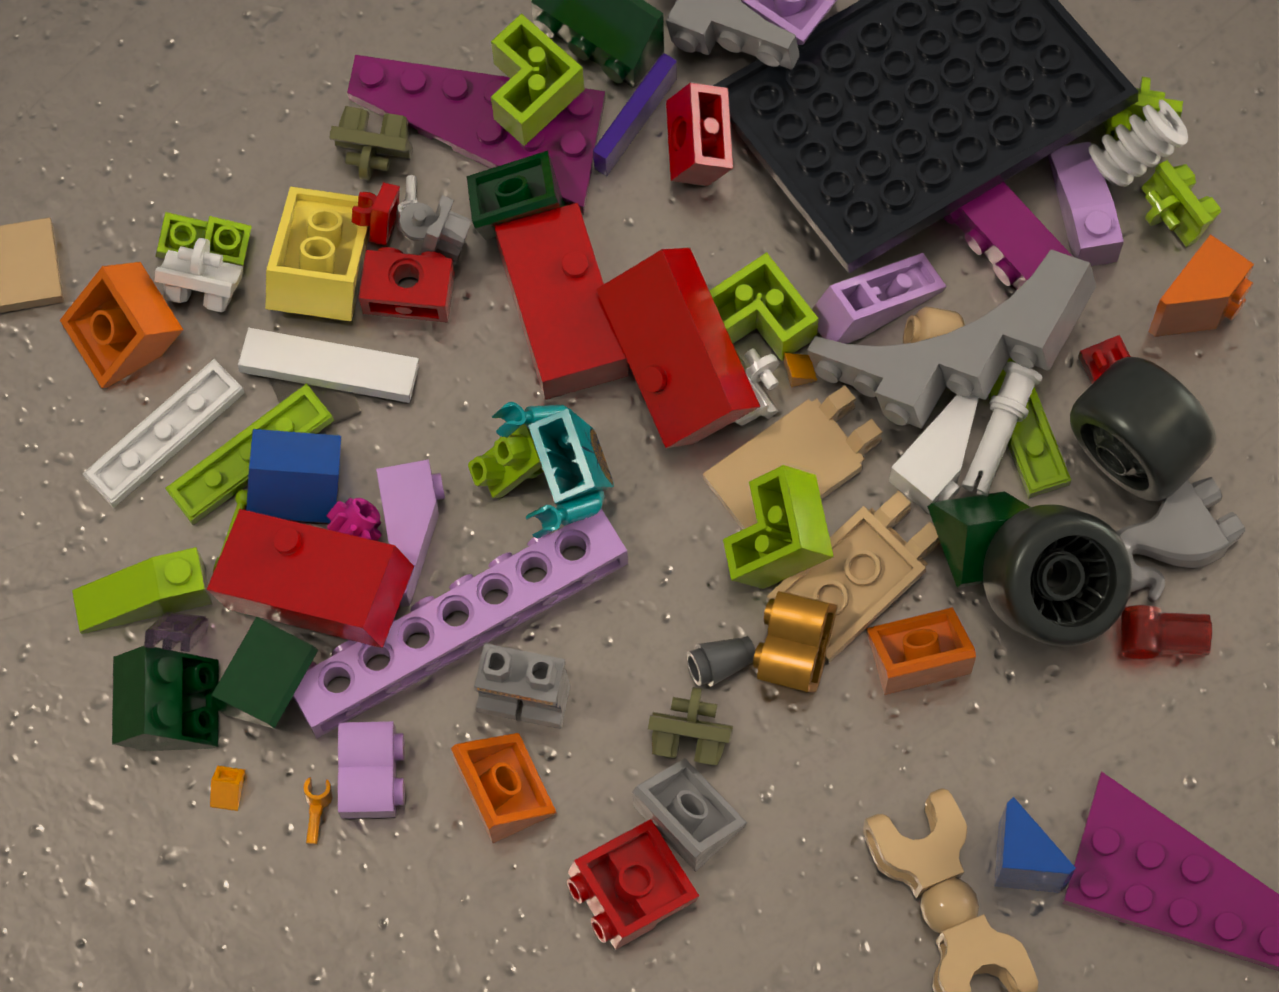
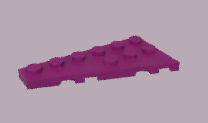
M355 55L347 91L350 101L383 117L384 113L405 116L408 119V126L417 129L418 134L430 140L435 138L450 145L453 151L490 169L548 150L563 201L569 204L578 202L581 213L584 214L594 163L593 149L598 142L606 99L605 91L584 88L581 94L523 146L496 122L493 117L491 96L510 80L509 77Z
M1101 771L1075 858L1074 866L1076 869L1068 883L1062 904L1279 971V894Z

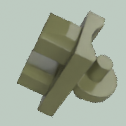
M345 106L339 127L331 126L329 138L330 140H335L336 147L362 151L361 154L347 152L345 159L346 164L359 166L360 179L370 180L374 169L388 171L390 159L377 157L376 154L411 159L413 147L408 141V119L405 116L384 113L381 132L378 134L366 132L370 115L367 110Z
M693 687L690 700L673 697L671 710L688 713L687 717L653 712L650 715L648 729L653 730L652 754L676 758L680 736L684 735L698 738L694 761L718 765L725 743H729L731 740L733 726L698 720V715L715 718L717 704L701 702L702 688Z

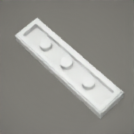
M248 327L238 368L241 373L302 384L307 383L313 386L410 403L419 368V358Z
M213 359L83 472L84 478L115 508L245 394L243 387Z

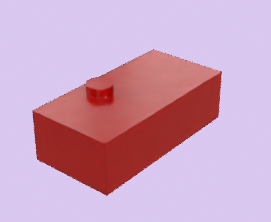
M578 202L495 225L497 247L544 400L628 377L627 359L596 290L604 285Z
M691 248L661 249L596 289L665 448L695 444L760 407Z
M239 509L207 590L228 610L383 648L414 565L392 544Z

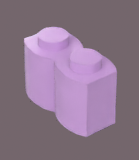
M393 721L339 723L338 813L341 819L396 817V806L405 804L404 778H396V763L405 759L404 733H396Z

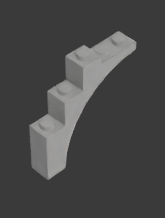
M676 0L666 19L671 42L686 52L698 51L709 55L715 43L718 42L728 51L734 53L743 51L756 56L768 66L777 67L780 65L791 70L800 56L795 34L766 21L740 0Z
M1050 250L1034 274L1008 300L980 319L948 334L915 343L887 346L844 344L815 336L807 352L819 377L831 383L841 381L852 385L857 391L869 397L877 396L883 415L889 421L901 426L908 423L922 429L946 386L960 396L968 397L973 395L986 400L1009 357L1023 367L1032 368L1036 366L1049 371L1096 288L1091 263Z

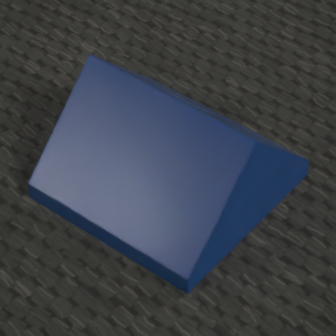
M253 429L248 475L247 511L290 521L329 524L331 520L326 515L337 503L341 436Z
M1013 797L1007 802L998 825L994 887L1060 893L1066 888L1076 867Z

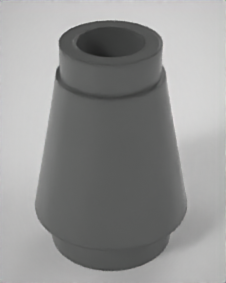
M748 636L696 644L695 650L687 652L686 655L691 676L698 686L708 684L712 687L750 663H753L755 647Z

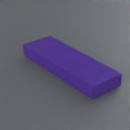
M664 53L656 61L594 147L593 161L595 170L605 176L609 175L677 80V60Z

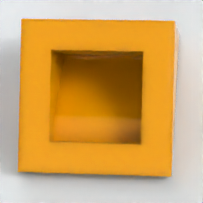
M784 352V366L791 388L817 381L809 355Z
M217 766L211 779L210 807L238 811L245 769Z

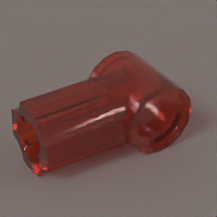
M1149 605L1125 607L1121 614V655L1126 658L1138 660L1154 659L1162 654L1208 656L1211 652L1212 622L1209 614L1162 613L1160 608Z

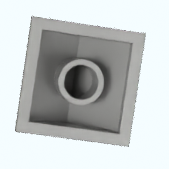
M686 758L639 784L632 791L633 807L647 821L652 819L662 837L695 872L747 824Z

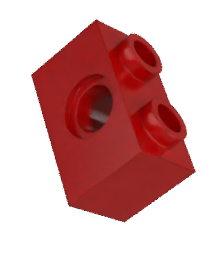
M690 82L666 100L670 179L674 182L709 186L733 169L728 88Z
M382 247L378 251L366 250L359 292L362 313L448 323L455 279L452 258H446L441 253L431 251L423 252L421 255L403 254L402 251L391 247ZM406 277L418 279V282L410 288H403L397 285L401 279Z

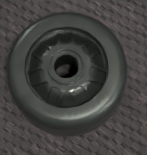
M1125 357L1113 363L1076 400L1070 412L1072 431L1088 457L1120 487L1148 501H1161L1174 494L1211 456L1216 445V433L1213 423L1195 396L1165 369L1139 357Z
M1037 505L1013 515L995 533L984 559L983 584L992 609L1010 628L1048 645L1069 647L1096 639L1118 620L1130 596L1132 566L1124 542L1117 532L1103 520L1091 514L1062 505ZM1053 565V573L1047 580L1048 570Z

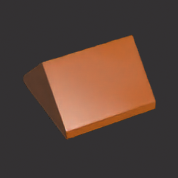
M953 607L866 628L884 695L972 673L976 660L975 648Z
M519 733L458 743L451 748L457 769L492 843H496L557 813Z

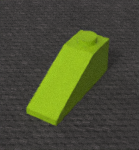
M197 547L151 557L72 590L80 633L85 634L211 605L212 600L210 592L207 590L208 580L205 565Z

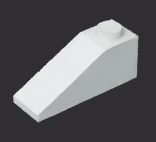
M957 394L891 467L889 482L928 514H930L928 505L934 502L954 499L961 488L957 483L979 397L973 395L963 397Z

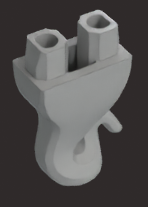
M1212 477L1196 481L1192 484L1187 480L1174 494L1163 499L1157 514L1153 518L1143 523L1123 527L1117 531L1130 556L1132 566L1131 592L1150 587L1148 599L1154 603L1165 588V578L1162 573L1154 567L1137 566L1133 560V554L1146 555L1174 566L1198 568L1224 557L1228 547L1243 536L1245 527L1234 512H1230L1215 521L1208 511V508L1219 503L1223 497L1221 490Z

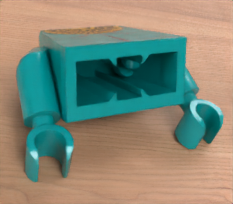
M508 402L492 415V418H501L506 421L496 430V433L502 437H509L523 424H526V427L529 428L555 504H558L556 508L551 505H545L526 516V520L536 517L542 523V530L532 534L533 537L541 538L557 530L561 524L565 526L593 517L601 510L605 498L604 491L614 487V482L597 434L589 424L564 405L528 406L524 411L517 403Z

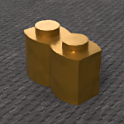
M782 591L777 592L775 599L770 598L764 612V624L768 625V634L765 643L760 642L753 658V667L758 669L757 679L805 692H816L823 672L826 648L832 634L837 605Z

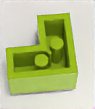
M521 13L491 41L494 65L510 78L491 96L494 120L525 146L584 91L583 67Z
M767 252L709 290L732 343L757 329L780 360L783 361L784 352L795 353L817 336L819 318Z
M782 465L749 481L757 523L723 539L731 581L765 589L834 557L815 474Z

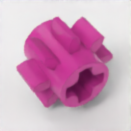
M349 498L345 504L338 501L326 515L331 520L327 526L328 530L378 541L382 536L380 531L377 530L381 525L380 513L372 503L363 498H355L354 500Z

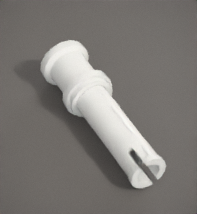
M1007 362L1003 370L1006 376L997 396H992L989 402L990 410L993 413L965 480L962 481L961 486L964 489L972 492L978 477L982 476L976 494L988 496L989 489L1013 434L1015 425L1027 417L1029 411L1026 405L1034 386L1039 385L1043 379L1042 375L1032 368L1023 367L1015 362Z

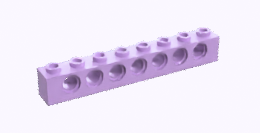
M602 508L593 517L568 524L554 533H549L541 538L533 537L527 543V548L514 555L508 552L498 556L488 565L489 569L475 577L472 574H468L457 579L450 585V591L437 598L428 596L419 600L410 608V613L398 620H393L383 648L349 640L337 646L332 651L330 658L319 664L312 662L296 689L293 698L316 739L337 728L339 723L348 722L478 649L484 643L494 640L627 565V549ZM570 546H578L584 549L585 554L578 560L570 561L562 556V552ZM534 567L541 568L547 573L544 579L535 583L528 582L523 578L524 573ZM493 589H501L508 594L507 598L500 604H489L484 600L485 595ZM454 611H463L469 615L467 621L460 626H450L445 622V619ZM420 632L429 636V641L421 648L414 649L406 645L407 639L414 633ZM382 654L390 658L389 664L382 670L374 671L366 667L369 659L375 655ZM343 676L350 679L348 688L343 692L333 693L327 690L329 682L335 677Z

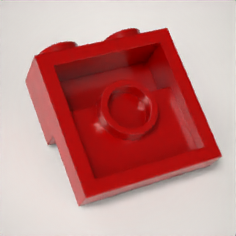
M652 819L575 859L568 871L571 878L567 879V886L572 897L579 904L586 901L594 914V917L591 918V925L596 936L603 943L610 940L615 950L654 929L658 922L696 902L699 897L696 889Z

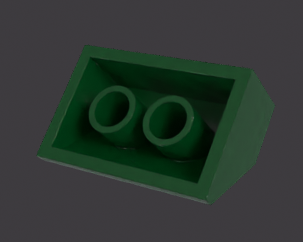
M644 0L531 1L535 26L548 37L553 38L556 36L568 44L570 51L582 60L590 59L601 66L603 72L617 83L623 81L632 88H635L664 52V14Z

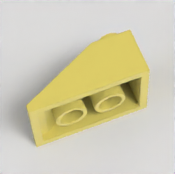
M290 186L266 269L265 309L352 321L370 233V226H358L351 222L353 206H358V196Z

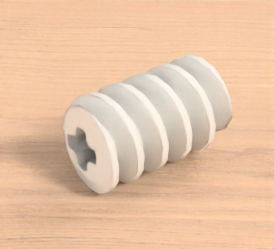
M1163 99L1159 100L1160 111L1158 112L1149 104L1143 107L1146 121H1143L1135 114L1129 117V122L1133 128L1131 132L1122 124L1115 127L1119 138L1118 141L1108 134L1103 136L1102 142L1105 146V151L1095 144L1089 147V153L1097 169L1113 185L1128 186L1133 182L1134 176L1140 177L1146 173L1147 166H1156L1160 163L1161 157L1170 156L1174 152L1175 147L1180 148L1187 143L1188 133L1184 123L1174 109Z

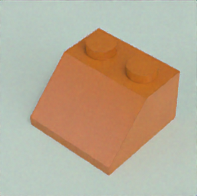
M1210 234L1159 300L1148 332L1155 337L1214 330L1225 317L1232 321L1246 302L1244 297L1253 285V282L1248 278L1254 263Z
M141 262L102 266L60 319V322L101 388L112 386L160 358L183 331L182 326Z

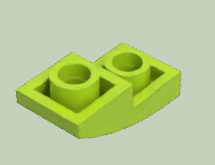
M165 212L155 257L165 259L168 250L178 252L180 246L194 249L197 239L204 238L210 241V253L223 255V262L243 266L252 226L209 216L207 222Z

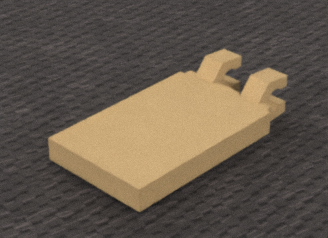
M51 218L1 225L0 313L64 302Z
M846 385L829 395L822 404L817 398L812 402L810 399L806 400L703 473V480L742 530L757 523L749 481L786 465L815 474L822 500L862 471L860 463L865 460L863 455L882 442L880 436L883 432L873 419L855 429L849 437L842 431L836 422L855 409L854 402L856 401V398Z
M899 490L877 511L873 508L868 510L863 506L830 537L833 558L783 580L767 595V600L769 601L770 598L775 599L778 591L837 605L832 634L826 648L825 659L829 663L926 573L928 563L923 558L927 557L940 544L935 526L931 522L926 524L908 542L892 528L911 511V502Z

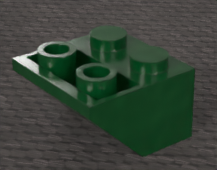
M148 645L114 656L112 745L146 751L213 749L218 747L219 710L212 698V693L219 683V660Z

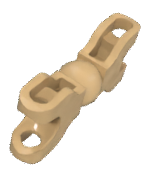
M941 788L931 792L928 796L924 810L928 818L930 834L923 839L912 840L902 836L890 818L884 814H876L866 818L863 833L878 870L891 879L903 881L907 884L916 899L922 897L920 907L923 919L933 931L940 934L935 941L941 956L940 963L933 976V991L971 992L970 981L972 977L977 974L988 973L999 978L1008 992H1037L1038 979L1023 944L1014 937L997 932L991 928L984 914L978 916L979 904L977 894L968 883L960 879L964 870L959 860V854L966 840L967 824L951 793Z

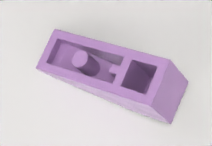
M1086 142L1062 146L1049 154L1048 157L1071 254L1075 258L1090 262L1091 266L1117 262L1124 241L1115 204L1108 185L1089 153L1091 143Z
M920 253L830 285L812 310L819 318L818 332L822 338L848 344L869 335L938 295L947 286L924 253Z
M429 459L376 469L389 544L395 545L414 565L400 602L401 607L411 605L439 517L437 500L445 499L441 473L432 474Z

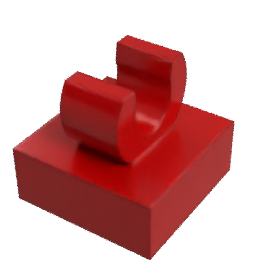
M383 182L377 196L370 192L359 193L358 206H353L351 222L358 226H370L369 242L382 245L387 244L397 222L400 186Z
M1120 335L1080 350L1078 355L1091 384L1113 363L1122 358L1131 357Z

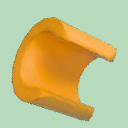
M309 777L303 785L305 798L310 806L306 843L317 845L323 808L331 803L333 797L331 784L328 779H326V789L322 794H311L312 779Z

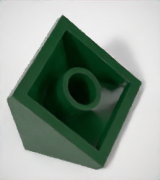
M548 150L466 176L472 222L475 229L485 240L496 237L495 225L565 206Z
M1005 491L990 493L988 496L978 495L934 502L927 506L957 588L983 584L984 559L995 533L1013 515L1030 508V506Z
M256 617L212 693V698L218 710L226 716L275 729L315 658L318 649Z

